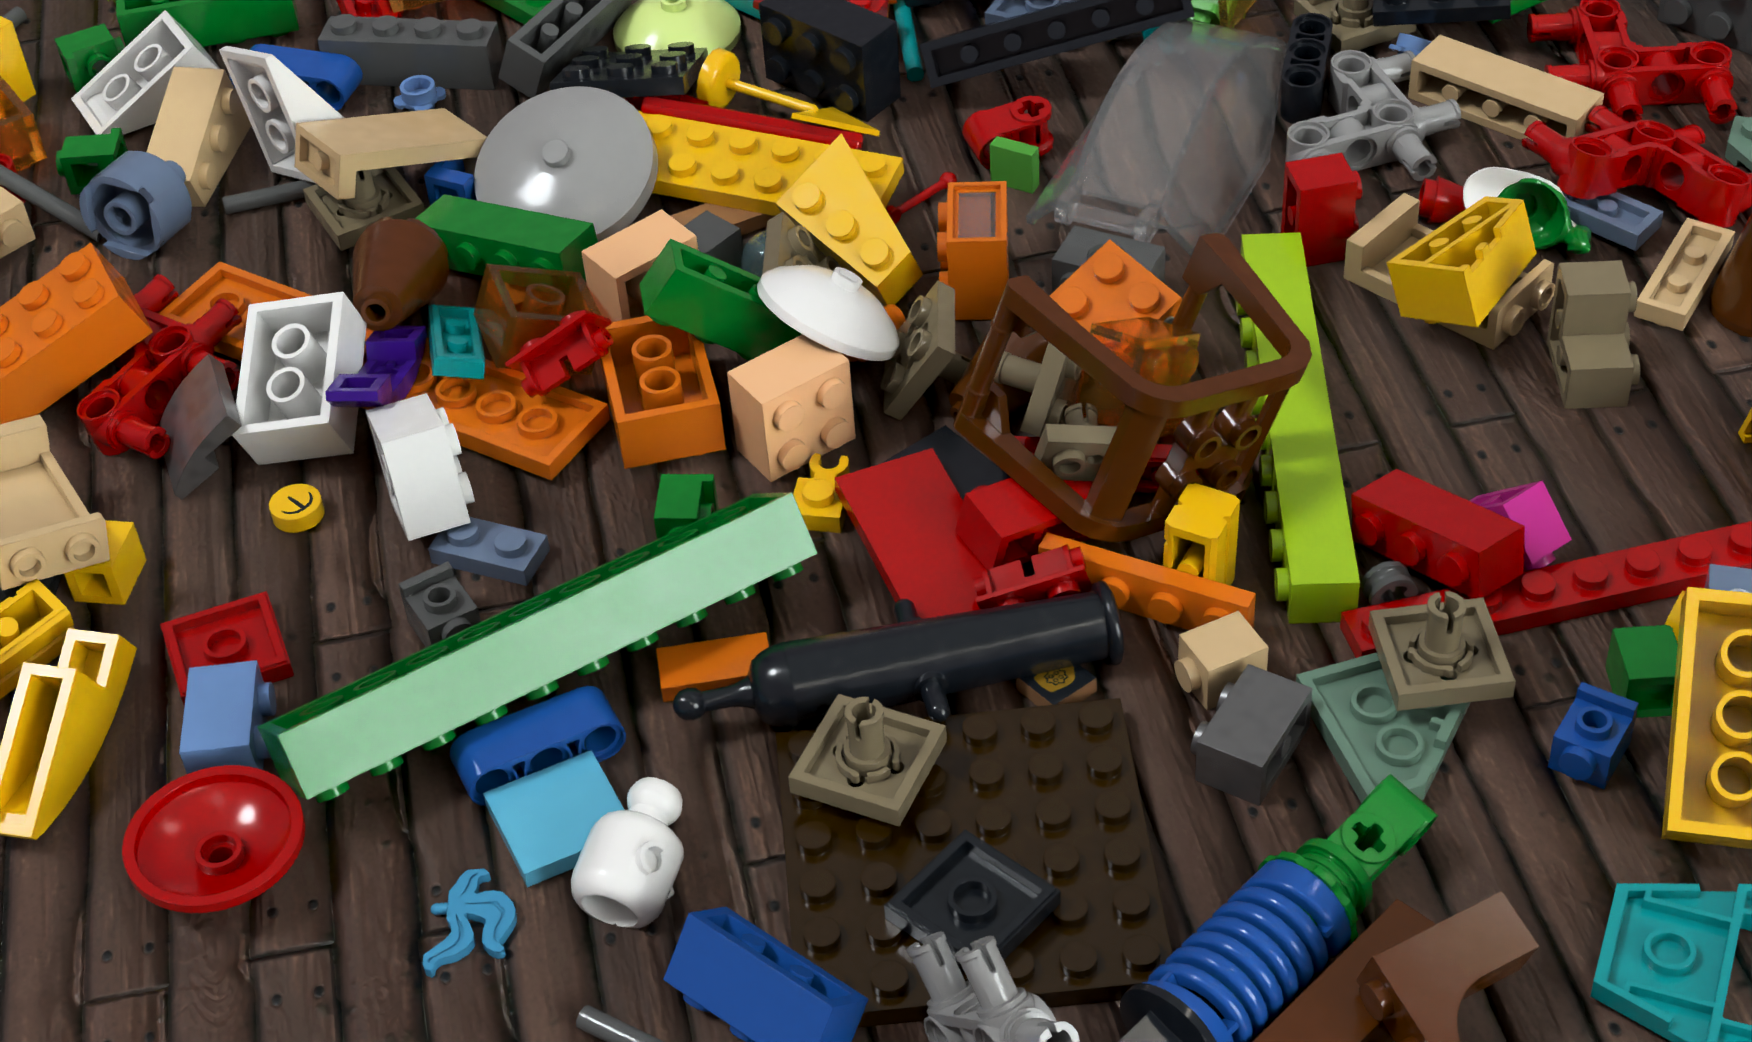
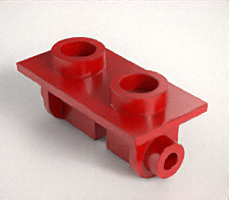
M585 309L572 312L562 318L559 326L544 337L526 342L520 348V353L505 362V365L508 368L525 374L526 378L521 381V385L530 397H534L537 394L545 396L571 378L564 363L565 360L569 359L573 370L580 372L609 353L608 347L614 341L611 334L605 328L612 324L609 318Z
M1067 544L1031 556L1035 574L1025 577L1020 560L983 570L982 577L973 579L978 596L975 598L979 608L986 609L1090 592L1092 583L1085 569L1087 566L1081 547L1070 549Z

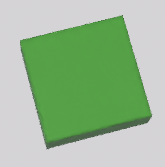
M996 136L990 144L991 181H1007V187L1033 194L1040 185L1039 147Z

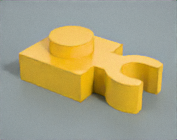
M814 453L809 460L810 478L798 477L793 493L809 531L841 533L847 512L835 492V477L850 473L848 456L841 455L839 464L836 467L826 469L822 467L821 454Z

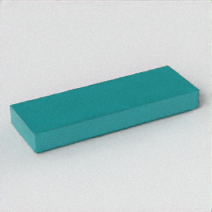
M432 304L428 306L427 327L432 376L484 379L485 357L478 310L470 307Z

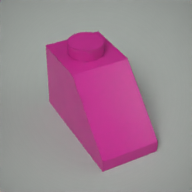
M1543 480L1478 495L1469 500L1525 525L1524 571L1542 568L1552 563L1556 559L1553 551L1572 540Z

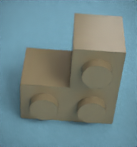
M1622 260L1565 262L1558 265L1547 345L1564 409L1627 407L1631 385H1638L1640 362L1638 355L1631 354L1629 350L1630 329L1627 322L1628 312H1635L1637 307V287L1634 281H1628Z

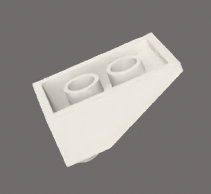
M164 10L77 92L71 100L96 135L110 134L112 128H121L124 135L156 123L173 67L220 68L202 45Z
M231 46L219 49L271 172L315 183L294 167L296 123L344 117L273 54Z

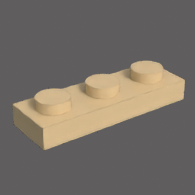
M1687 218L1638 297L1634 317L1654 322L1659 326L1683 331L1732 248L1735 231Z

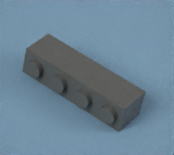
M552 0L507 40L498 78L529 98L542 94L550 87L549 83L562 69L567 67L573 58L582 54V49L593 47L614 28L616 21L631 5L632 0Z
M340 14L329 17L317 40L321 52L342 54L355 60L363 73V79L359 85L400 87L401 82L406 78L415 75H426L434 80L436 87L495 90L499 81L498 76L503 60L497 22L480 21L474 18L438 20L434 17L410 19L396 18L390 15L356 17L351 14Z

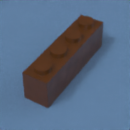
M1396 899L1253 1042H1393L1394 1039L1382 1020L1374 1019L1366 1010L1360 997V986L1356 979L1372 956L1420 933L1436 923L1399 899Z

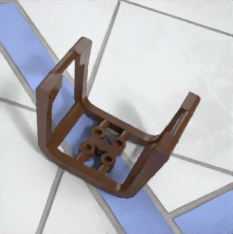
M1211 233L1199 237L1182 276L1188 283L1187 290L1169 331L1159 333L1156 336L1141 371L1145 378L1076 322L1029 276L1013 277L1007 281L994 318L990 322V328L974 371L966 386L967 389L953 427L1068 527L1091 539L1113 543L1130 541L1163 531L1165 529V520L1174 505H1178V499L1187 484L1197 483L1236 495L1241 503L1253 478L1252 467L1291 387L1300 382L1312 356L1308 339L1231 241L1223 234ZM1224 286L1282 358L1191 382L1182 370L1181 352L1187 344L1188 336L1207 294ZM1013 332L1020 338L1039 333L1126 405L1086 500L1010 433L1007 396L993 382V379ZM1268 395L1255 421V418L1251 415L1259 397ZM1227 406L1216 416L1219 408ZM1180 418L1182 422L1174 431L1173 446L1166 461L1158 468L1155 474V481L1159 484L1153 501L1127 509L1167 419Z

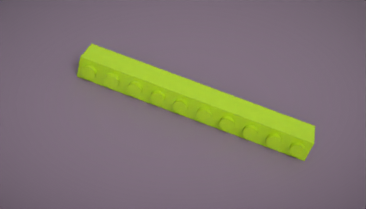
M1301 232L1241 234L1240 254L1308 339L1312 352L1311 359L1300 382L1291 387L1261 450H1264L1265 454L1259 455L1260 486H1269L1270 491L1264 492L1265 523H1275V529H1270L1269 531L1270 561L1280 562L1281 568H1275L1274 572L1276 601H1286L1289 624L1340 622L1341 612L1357 609L1360 579ZM1236 301L1237 316L1245 315L1246 317L1240 319L1241 348H1250V350L1245 351L1244 367L1247 368L1281 359V355ZM1268 395L1259 397L1251 415H1259Z

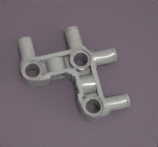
M1357 50L1341 51L1336 53L1331 59L1328 101L1338 115L1331 117L1323 115L1292 124L1287 131L1285 162L1342 152L1352 171L1399 161L1409 171L1414 180L1423 181L1424 178L1428 179L1435 173L1437 159L1422 144V140L1425 136L1436 132L1459 128L1461 122L1458 119H1461V110L1454 99L1418 108L1416 105H1412L1394 83L1410 80L1411 62L1415 57L1410 50L1378 59Z
M944 932L930 934L921 939L922 946L915 942L906 949L931 998L927 1002L928 1009L926 1012L928 1017L924 1019V1028L929 1042H1080L1078 1032L1073 1025L1066 1021H1057L1052 1011L1039 996L1027 992L1023 987H1016L996 945L997 941L994 936H986L970 943L973 949L971 951L968 947H963L955 953V957L960 962L969 981H965L946 942L947 938Z

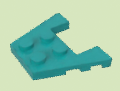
M1617 883L1590 997L1671 1042H1752V1025L1723 1017L1739 930L1752 931V884H1738L1737 891H1701L1699 884Z

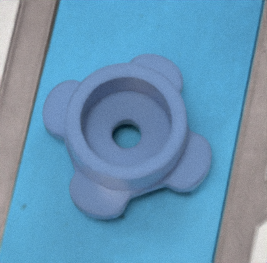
M1399 33L1396 45L1389 44V49L1398 52V54L1410 50L1416 57L1432 41Z
M415 75L401 82V95L396 96L393 102L396 108H407L409 111L434 109L437 101L445 99L446 91L443 87H436L431 77Z

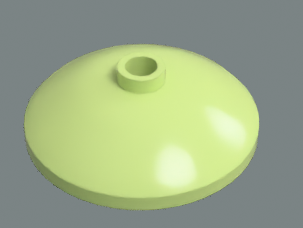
M638 0L629 6L616 21L613 28V38L618 52H625L626 46L634 44H650L651 50H666L671 43L693 42L694 48L707 47L709 55L717 48L731 51L738 43L742 29L738 12L725 0Z

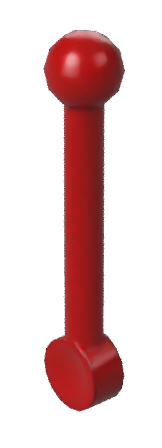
M944 172L938 182L899 206H887L885 209L894 224L896 225L899 222L901 215L941 190H948L949 182H957L956 175L952 172Z

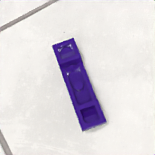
M395 326L387 331H373L365 341L367 362L357 374H339L325 391L326 401L334 407H380L404 400L414 384L421 365L427 338L426 326Z

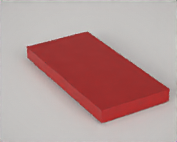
M933 448L835 477V492L895 603L901 599L912 601L918 616L922 619L980 610L975 598L978 596L973 579L982 577V571L986 570V568L955 531L963 499Z

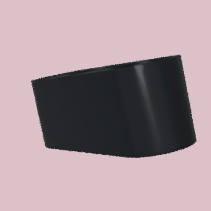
M1305 13L1297 16L1292 22L1282 71L1280 116L1291 124L1321 115L1330 66L1333 29L1332 21L1323 14Z

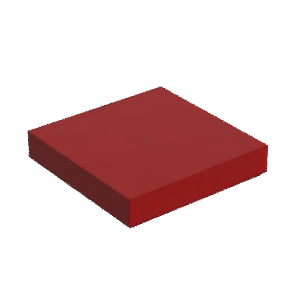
M267 591L160 624L184 707L189 668L257 660L264 682L274 683L294 676Z

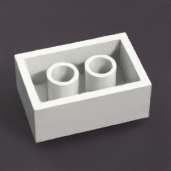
M344 292L249 304L236 399V408L242 426L232 436L258 465L354 453L358 407H334L326 401L325 391L339 374H357L363 367L367 323Z

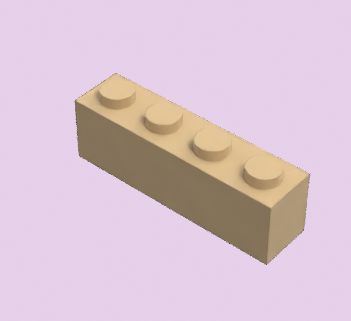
M1438 35L1412 59L1408 98L1428 106L1445 102L1448 99H1454L1460 107L1461 118L1522 140L1523 138H1529L1524 133L1527 127L1535 121L1544 122L1546 126L1566 138L1588 134L1585 131V123L1591 121L1587 117L1595 107L1603 104L1604 93L1452 38Z

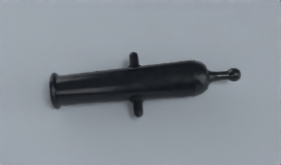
M1105 581L1093 583L1090 592L925 619L918 616L912 601L901 599L894 605V614L897 620L895 624L780 642L761 651L751 660L748 675L744 679L729 686L700 691L696 688L683 689L675 696L673 709L681 719L694 721L708 711L729 707H746L754 709L760 719L771 726L799 728L821 723L837 695L842 694L852 698L869 697V703L876 699L885 708L922 701L929 718L935 722H943L950 714L946 694L1104 659L1107 665H1119L1122 662L1124 653L1120 614L1113 592Z

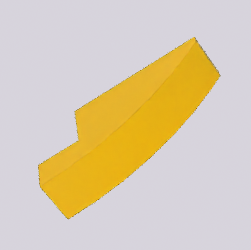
M68 628L58 666L23 662L0 745L1 836L37 840L63 811L84 780L113 722L136 654L137 647L122 636Z

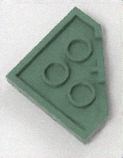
M1377 652L1296 674V682L1313 688L1310 716L1361 804L1375 787L1390 774L1397 778L1420 800H1424L1471 702L1396 711ZM1441 677V678H1442L1443 680H1445V681H1446V680H1454L1452 677H1451V678Z

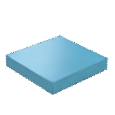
M592 750L483 793L486 807L527 887L574 869L594 824L608 812L625 810Z

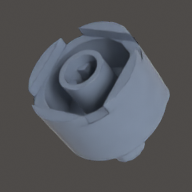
M126 151L93 177L88 185L83 188L79 198L82 218L91 233L97 229L107 240L102 245L112 253L132 260L148 257L169 241L191 220L192 203L189 191L184 183L186 180L185 172L174 161H164L151 153L143 151Z

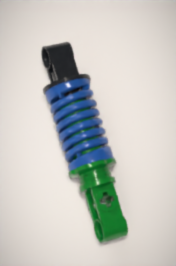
M1390 774L1375 787L1358 809L1327 839L1311 838L1296 853L1282 851L1279 855H1269L1259 865L1257 872L1242 885L1241 889L1235 892L1228 899L1227 903H1224L1216 910L1212 918L1206 920L1197 929L1196 933L1187 938L1180 948H1177L1167 957L1165 964L1157 967L1149 975L1147 982L1136 984L1124 993L1120 1001V1012L1128 1033L1118 1042H1251L1252 1037L1257 1036L1266 1028L1268 1021L1273 1020L1281 1013L1282 1006L1292 1002L1296 998L1297 992L1304 989L1312 981L1313 975H1317L1326 967L1329 958L1335 957L1342 950L1345 951L1358 938L1357 915L1361 914L1372 902L1373 881L1399 855L1401 857L1405 855L1427 832L1439 815Z

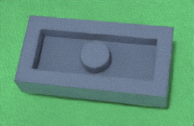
M1562 192L1567 201L1570 217L1577 225L1587 226L1592 233L1634 251L1661 227L1664 211L1619 192L1589 200L1575 198Z
M469 517L471 523L439 532L428 548L431 563L441 565L448 561L454 569L525 586L528 585L550 551L548 537L545 534Z

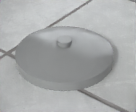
M585 86L550 90L536 95L515 107L490 132L476 161L474 171L477 201L593 223L597 240L599 241L627 228L647 204L657 179V147L641 114L624 98L603 89Z

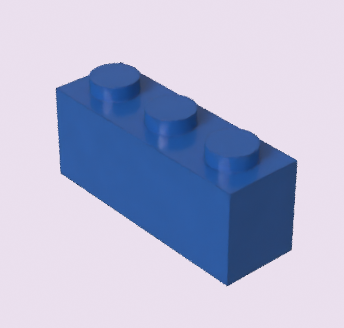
M726 906L688 913L663 978L665 982L683 993V999L687 1004L698 1010L713 1013L730 1025L729 1029L734 1036L746 1042H852L869 1000Z

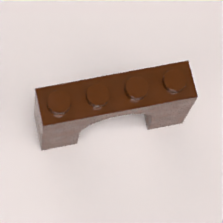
M1500 891L1372 956L1356 981L1360 986V997L1366 1010L1374 1019L1382 1020L1395 1042H1460L1457 1018L1461 1001L1519 971L1539 948V945L1505 894Z

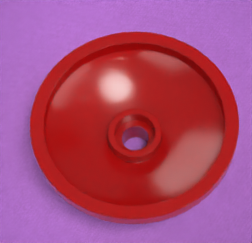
M241 765L214 766L197 770L181 776L160 788L136 811L123 839L122 858L124 867L135 889L144 898L159 907L182 913H208L229 909L261 895L288 872L303 845L305 817L300 801L292 788L281 778L268 771Z

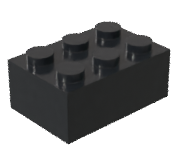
M763 0L759 3L767 79L865 122L871 120L901 97L896 21L846 0Z

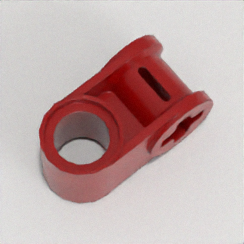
M1030 95L1021 97L1014 102L973 113L965 121L962 134L980 164L986 169H990V144L996 136L1039 147V156H1043L1053 148L1054 144L1053 135L1048 130V120L1052 115V106L1046 98Z

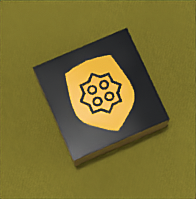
M1075 665L1017 678L1016 690L1037 706L1082 702L1097 692V678L1081 665Z

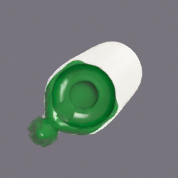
M1504 167L1480 169L1466 180L1463 188V202L1466 209L1485 196L1524 200L1536 250L1565 243L1567 251L1574 254L1590 252L1592 231L1587 226L1577 225L1571 220L1565 196L1561 189L1551 181L1528 172Z

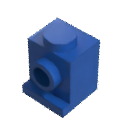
M1581 682L1577 689L1575 700L1553 736L1548 768L1605 790L1631 742L1639 703Z

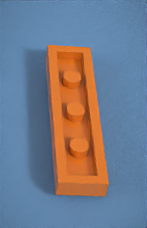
M1048 532L1038 546V554L1067 544L1070 549L1080 546L1087 566L1085 569L1091 583L1105 581L1113 592L1117 607L1120 610L1187 630L1239 611L1254 629L1256 593Z

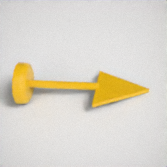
M722 48L713 50L706 57L700 69L696 94L698 99L708 101L709 106L725 108L732 101L735 93L740 92L800 111L792 113L791 119L878 137L880 135V130L834 107L818 109V106L740 81V62L735 53Z

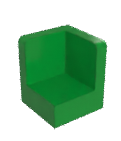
M1669 625L1613 628L1606 660V672L1614 694L1639 703L1636 718L1672 716L1678 643L1673 629Z

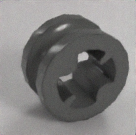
M1387 561L1372 567L1361 580L1360 588L1366 599H1368L1370 606L1418 595V588L1413 579L1410 578L1406 566L1398 561Z

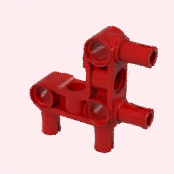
M1581 0L1579 6H1573L1568 12L1528 15L1527 38L1529 43L1553 40L1568 41L1569 44H1573L1579 64L1545 65L1544 72L1604 93L1602 105L1611 107L1614 114L1628 122L1642 120L1641 114H1643V109L1641 105L1704 102L1709 119L1715 124H1726L1732 121L1737 114L1735 111L1737 104L1731 93L1734 84L1733 75L1730 70L1732 51L1722 43L1715 41L1678 43L1677 46L1658 47L1636 45L1635 42H1631L1626 31L1628 21L1617 0Z
M1599 105L1587 117L1591 121L1585 123V131L1588 134L1566 138L1546 126L1544 122L1535 121L1527 127L1524 133L1529 138L1522 139V146L1525 149L1531 150L1550 163L1553 173L1559 177L1557 186L1561 191L1575 198L1595 199L1599 196L1616 193L1617 189L1634 184L1654 188L1677 203L1678 207L1694 215L1699 221L1722 228L1732 227L1736 222L1738 214L1746 211L1752 205V172L1746 173L1701 147L1700 144L1705 143V133L1702 128L1695 124L1673 130L1671 127L1653 120L1628 122L1609 111L1607 107Z
M161 274L155 275L152 281L134 295L153 333L112 361L111 364L121 369L110 379L103 380L90 394L80 401L76 409L79 419L97 449L103 455H119L129 449L141 452L153 459L165 455L171 444L170 437L165 434L167 431L164 428L155 425L161 421L167 404L181 382L206 355L210 354L223 363L231 391L237 387L240 370L236 369L237 365L232 361L213 355L215 352L214 347L226 334L242 322L241 316L237 315L239 313L237 308L232 303L220 298L211 309L193 324H183L158 314L179 296L178 292L173 290L175 289L174 285Z

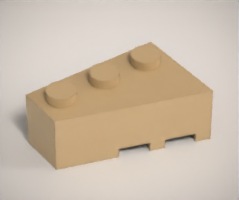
M173 67L146 151L164 161H174L182 167L186 175L184 183L189 191L193 207H206L251 127L236 88H234L225 69Z

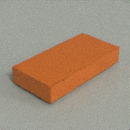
M767 632L656 648L663 702L674 701L677 693L686 688L706 691L729 686L744 679L748 675L751 660L758 653L769 647Z

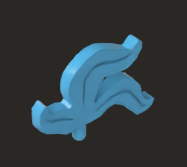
M470 869L465 871L449 890L448 902L434 903L431 906L430 910L433 915H447L446 919L451 932L445 940L423 955L422 965L426 976L433 978L436 975V970L442 965L458 962L469 955L474 949L475 936L468 920L484 924L482 944L488 955L496 959H503L506 956L503 944L517 924V913L513 902L505 893L495 890L479 893L480 884L491 880L490 873L486 869Z

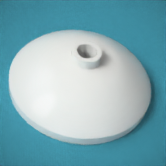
M815 265L781 266L763 273L757 284L759 297L779 319L804 336L832 350L864 360L885 361L892 358L899 347L900 341L896 327L881 302L861 285L863 281L858 275L845 268L836 267L833 271Z

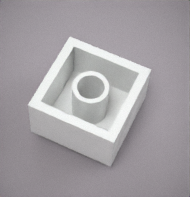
M425 393L366 410L390 500L408 541L471 523L466 504L475 502L467 473L462 472L457 455L462 454L455 427L453 423H449L444 407L435 409L429 396Z

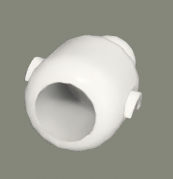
M645 777L638 780L629 789L627 795L628 810L608 812L590 830L571 877L572 896L579 907L589 916L611 925L616 923L619 927L633 929L646 927L659 917L667 899L675 893L672 886L684 859L682 842L673 830L668 827L679 818L682 812V796L675 786L665 780L654 777Z

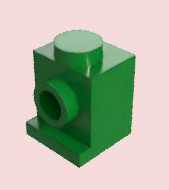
M104 23L54 39L65 74L76 93L125 48L120 36L113 38Z
M112 128L110 134L65 137L62 150H58L56 153V167L59 176L66 178L71 195L80 194L93 177L124 152L128 151L121 128Z
M661 474L654 513L657 539L719 510L714 474Z

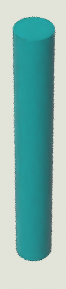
M897 0V3L892 5L906 75L910 81H920L924 77V70L911 8L905 5L904 0Z

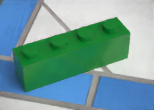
M116 0V16L125 46L131 43L164 10L180 23L203 48L222 43L238 44L247 39L263 36L279 37L299 30L295 0Z
M446 194L415 218L434 229L445 243L448 251L449 269L489 278L496 277L508 282L569 295L586 281L581 251L598 243L594 224L590 222Z
M673 239L667 242L639 284L644 314L662 326L672 325L689 332L706 344H718L737 352L748 361L802 335L779 319L763 303L757 292V284L761 277Z

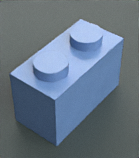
M257 660L189 668L179 754L187 774L223 765L250 766L263 770L264 759L271 758L257 726L266 723L268 716L276 714V695L273 683L264 682Z

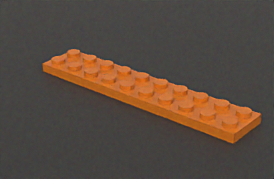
M219 261L158 314L183 324H193L211 309L220 298L228 300L237 308L239 312L237 315L241 316L242 322L226 334L214 348L215 352L242 361L249 304L313 295ZM366 328L365 341L369 338V336L373 333L374 330ZM428 337L426 338L418 374L411 390L405 397V399L427 393L435 409L444 407L449 423H453L460 446L551 481L610 420L608 403L561 386L556 387L545 396L537 394L534 397H530L521 385V381L526 378L523 372L485 359L484 379L432 376ZM366 345L364 348L363 365L367 362ZM361 407V408H364V409H366V410H369V409H373V408H376V407Z

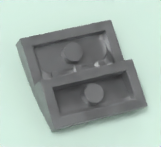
M210 354L206 355L181 382L167 404L159 425L167 431L165 434L170 437L171 444L164 458L174 495L181 500L219 469L214 450L242 426L224 365Z

